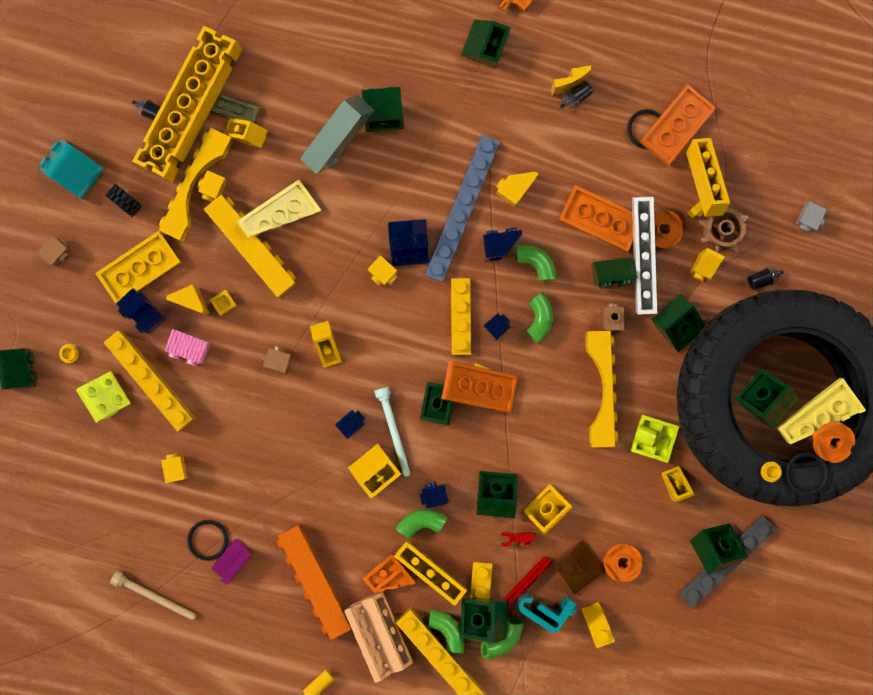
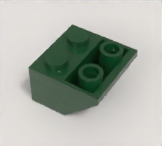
M474 19L461 56L497 68L511 27L495 21Z
M400 87L362 90V99L375 110L365 123L366 132L404 129Z
M632 257L592 263L594 286H599L600 289L611 288L613 284H618L619 287L629 286L637 279Z

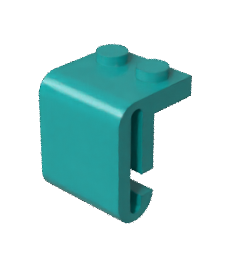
M64 140L55 141L50 149L52 152L40 162L39 166L41 167L39 170L83 200L104 168Z
M523 593L517 600L518 607L524 615L553 633L559 631L568 617L571 618L577 609L575 608L576 603L568 595H565L556 611L537 599L535 603L537 609L555 620L551 622L524 604L525 602L531 604L533 601L530 593Z

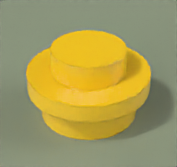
M66 344L61 347L59 356L63 362L73 363L79 357V350L72 344Z
M766 462L761 467V476L765 481L775 482L781 477L782 470L777 463Z

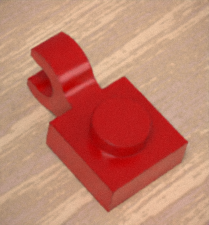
M501 532V536H508L509 538L508 542L501 543L503 547L510 546L514 541L519 542V545H530V542H535V534L533 532Z

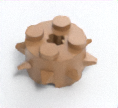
M730 203L723 216H710L706 220H699V223L704 226V237L701 239V242H708L711 246L715 247L717 253L726 248H731L734 252H738V242L742 238L750 237V234L745 232L746 224L744 223L748 216H740L741 214L735 211L733 204ZM723 225H725V229L728 230L725 233L721 229Z

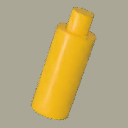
M325 669L303 690V695H319L335 680V677L329 670Z

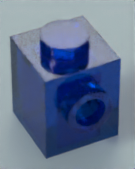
M497 313L483 328L496 341L511 328L509 325L510 320L504 314L500 315Z
M352 409L335 426L349 439L366 424L363 421L366 418L359 410L355 412Z
M436 482L425 484L426 488H422L423 493L419 494L421 504H425L426 509L449 503L445 483L437 485Z

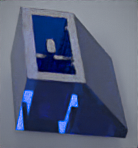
M426 219L388 222L392 266L430 263Z
M508 228L502 233H498V230L486 231V235L482 237L484 261L504 260L521 238L522 230L517 231V228Z

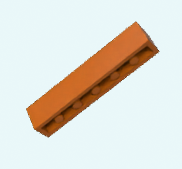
M298 524L277 536L279 539L277 544L281 551L284 550L288 556L285 558L290 568H294L296 572L294 576L297 583L303 585L305 592H303L304 597L308 603H312L314 607L312 612L315 618L321 620L323 624L321 629L325 637L329 636L330 640L351 630L352 628L345 611L301 525Z

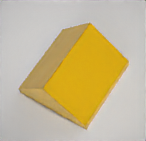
M193 284L166 297V300L202 314L209 315L210 313L199 287Z
M549 484L522 511L546 534L573 507Z

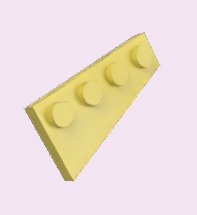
M297 180L239 219L237 223L246 236L250 238L319 213L321 209L300 180Z
M839 378L776 428L786 442L792 444L813 435L816 430L828 422L844 421L850 418V416L866 410L845 380Z

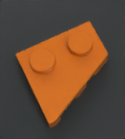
M393 553L362 578L374 594L416 583L398 559L394 557Z

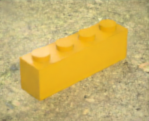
M711 138L693 139L686 154L704 216H723L730 205V200Z
M407 539L395 553L394 557L454 606L466 593L467 588Z

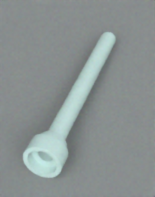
M388 386L374 392L376 398L382 402L403 476L408 477L410 470L389 403V394L391 392Z

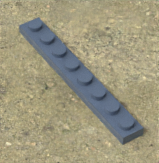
M485 135L481 136L425 276L443 283L500 141Z

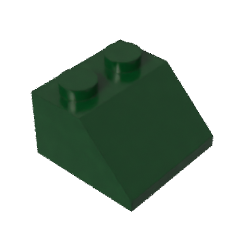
M682 295L676 297L651 319L658 331L677 352L689 344L705 326L695 306Z
M31 349L0 350V382L2 390L36 387L38 377L33 369L35 357Z
M762 368L735 398L755 418L771 429L776 426L799 399L790 386Z
M480 471L476 515L515 518L518 474Z
M730 523L703 529L690 540L707 575L723 571L748 558Z
M462 598L460 638L492 643L506 640L507 601L491 598Z

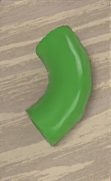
M516 245L517 264L526 263L532 265L537 270L538 281L557 280L554 262L545 251L533 245Z
M543 291L528 303L534 311L535 319L526 332L537 345L550 333L554 321L553 307Z
M419 509L407 514L395 529L409 539H412L414 534L422 528H429L439 533L448 517L432 509Z
M431 609L428 628L438 630L444 635L446 639L445 649L448 652L464 653L465 639L460 638L461 627L459 623L448 613Z
M507 617L506 640L495 643L482 641L481 653L485 660L497 658L512 650L520 640L524 621L518 617Z

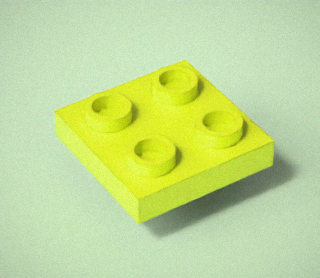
M111 371L76 390L96 423L115 415L131 404Z
M641 415L630 451L668 463L679 426Z

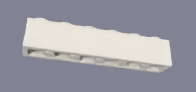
M632 197L634 266L637 273V279L635 280L636 313L657 314L654 197Z

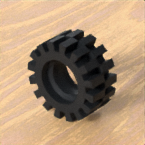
M114 184L106 194L113 203L132 218L142 207L138 201L117 184Z

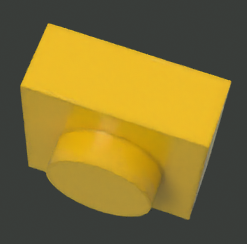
M700 201L687 212L691 218L696 215L700 217L703 214Z
M227 290L210 299L220 316L237 306Z

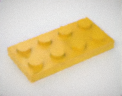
M157 231L95 274L115 304L120 305L178 266L181 261L161 231Z

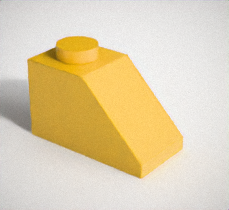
M229 118L223 134L246 145L262 148L268 130L251 121Z
M529 172L509 175L506 180L502 178L496 186L498 188L496 194L515 207L535 181L538 173Z
M706 248L699 253L690 273L694 274L693 277L699 281H708L712 278L725 256Z
M325 321L310 326L313 342L323 368L341 363L340 354L329 322Z
M599 602L581 608L596 648L615 642Z

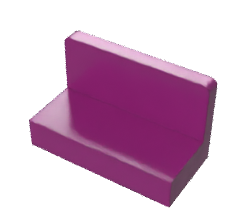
M235 539L214 564L212 570L221 576V581L227 585L254 552Z

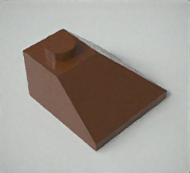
M583 540L552 562L574 594L605 573V570Z

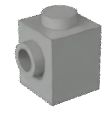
M809 201L804 204L795 225L799 226V229L805 233L820 230L825 222L823 217L827 209Z

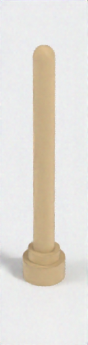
M116 570L110 581V584L116 587L124 586L190 620L197 618L194 612L126 579L127 576L119 570Z

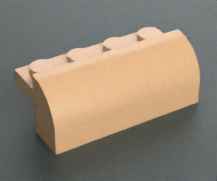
M383 592L359 600L344 610L375 683L382 681L392 673L404 670L413 663Z

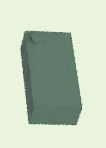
M358 95L343 100L301 156L300 160L316 174L329 168L333 169L340 160L338 158L375 110Z

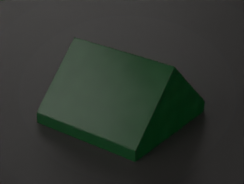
M427 382L420 415L421 420L445 425L450 424L454 401L441 399L444 385Z

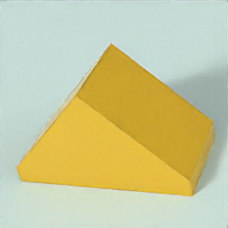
M679 466L661 473L672 501L679 502L694 496V492Z

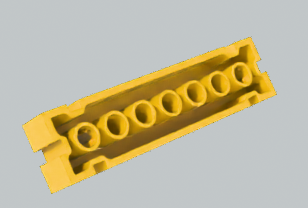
M203 26L197 37V40L200 42L198 47H192L143 140L146 143L144 149L139 148L132 161L141 168L153 174L155 173L172 183L180 170L176 167L178 162H184L233 69L230 66L231 61L236 62L243 50L236 40L225 35L221 37L216 31L206 26Z

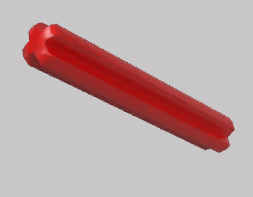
M546 556L502 599L507 601V610L552 564Z

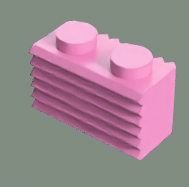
M172 329L165 351L169 352V357L177 360L183 357L187 359L186 363L197 366L198 363L204 364L211 343Z

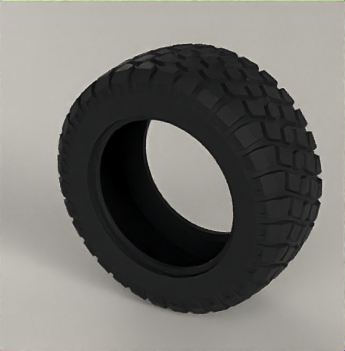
M806 290L763 292L742 299L722 310L703 327L693 340L684 357L678 377V417L683 435L696 459L709 474L730 490L748 499L776 506H807L826 502L840 497L862 484L873 473V326H871L870 320L861 312L856 313L852 306L843 301L838 302L834 297ZM772 336L795 338L814 347L829 362L837 380L839 378L845 380L866 410L852 415L844 421H839L853 431L855 445H852L851 454L845 460L838 463L825 461L829 471V478L825 487L814 495H801L795 492L786 480V468L791 459L776 460L760 452L742 434L734 417L731 392L737 369L745 356L755 346ZM838 438L832 439L830 444L835 446V442L838 440ZM801 457L791 466V481L800 490H815L823 482L824 468L813 457ZM766 462H775L781 467L782 474L777 481L768 482L762 478L761 467Z

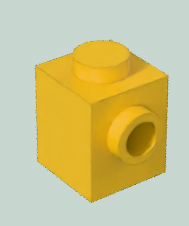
M207 170L204 178L201 177L199 180L198 192L203 195V199L213 202V199L215 200L222 195L227 180L225 177Z
M381 255L367 269L373 275L371 279L379 286L381 284L384 286L387 284L391 285L398 278L396 276L398 271Z
M175 453L166 455V460H161L166 483L188 478L184 456L178 457V454Z

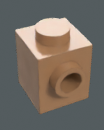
M52 235L37 253L51 266L57 267L69 258V253L72 250L67 247L69 243L61 236L57 238Z
M607 304V307L603 308L602 331H624V307H619V304Z
M274 346L273 349L268 348V351H264L261 362L264 363L263 367L287 373L292 355L284 353V348Z

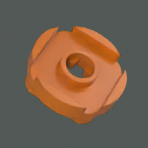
M658 211L654 213L656 248H671L681 240L683 224L680 217L674 212ZM660 225L662 227L668 226V234L660 233Z
M839 421L824 424L812 436L815 453L823 460L830 461L831 463L845 460L851 454L852 445H855L853 431ZM838 438V440L835 442V446L830 444L832 439Z
M626 543L615 544L607 550L603 558L604 569L613 580L630 582L637 578L641 572L642 556L632 545ZM620 558H627L628 561L625 568L618 566Z

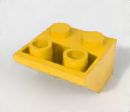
M376 444L348 467L359 485L371 499L402 474L379 444Z

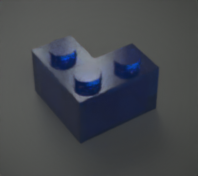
M132 288L116 303L119 307L118 312L124 318L133 319L136 322L134 326L142 334L144 332L151 334L166 320L143 292Z

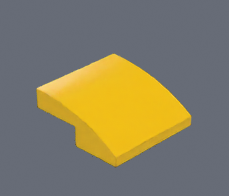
M591 65L573 68L567 78L554 80L551 86L552 96L565 93L585 81L591 71Z

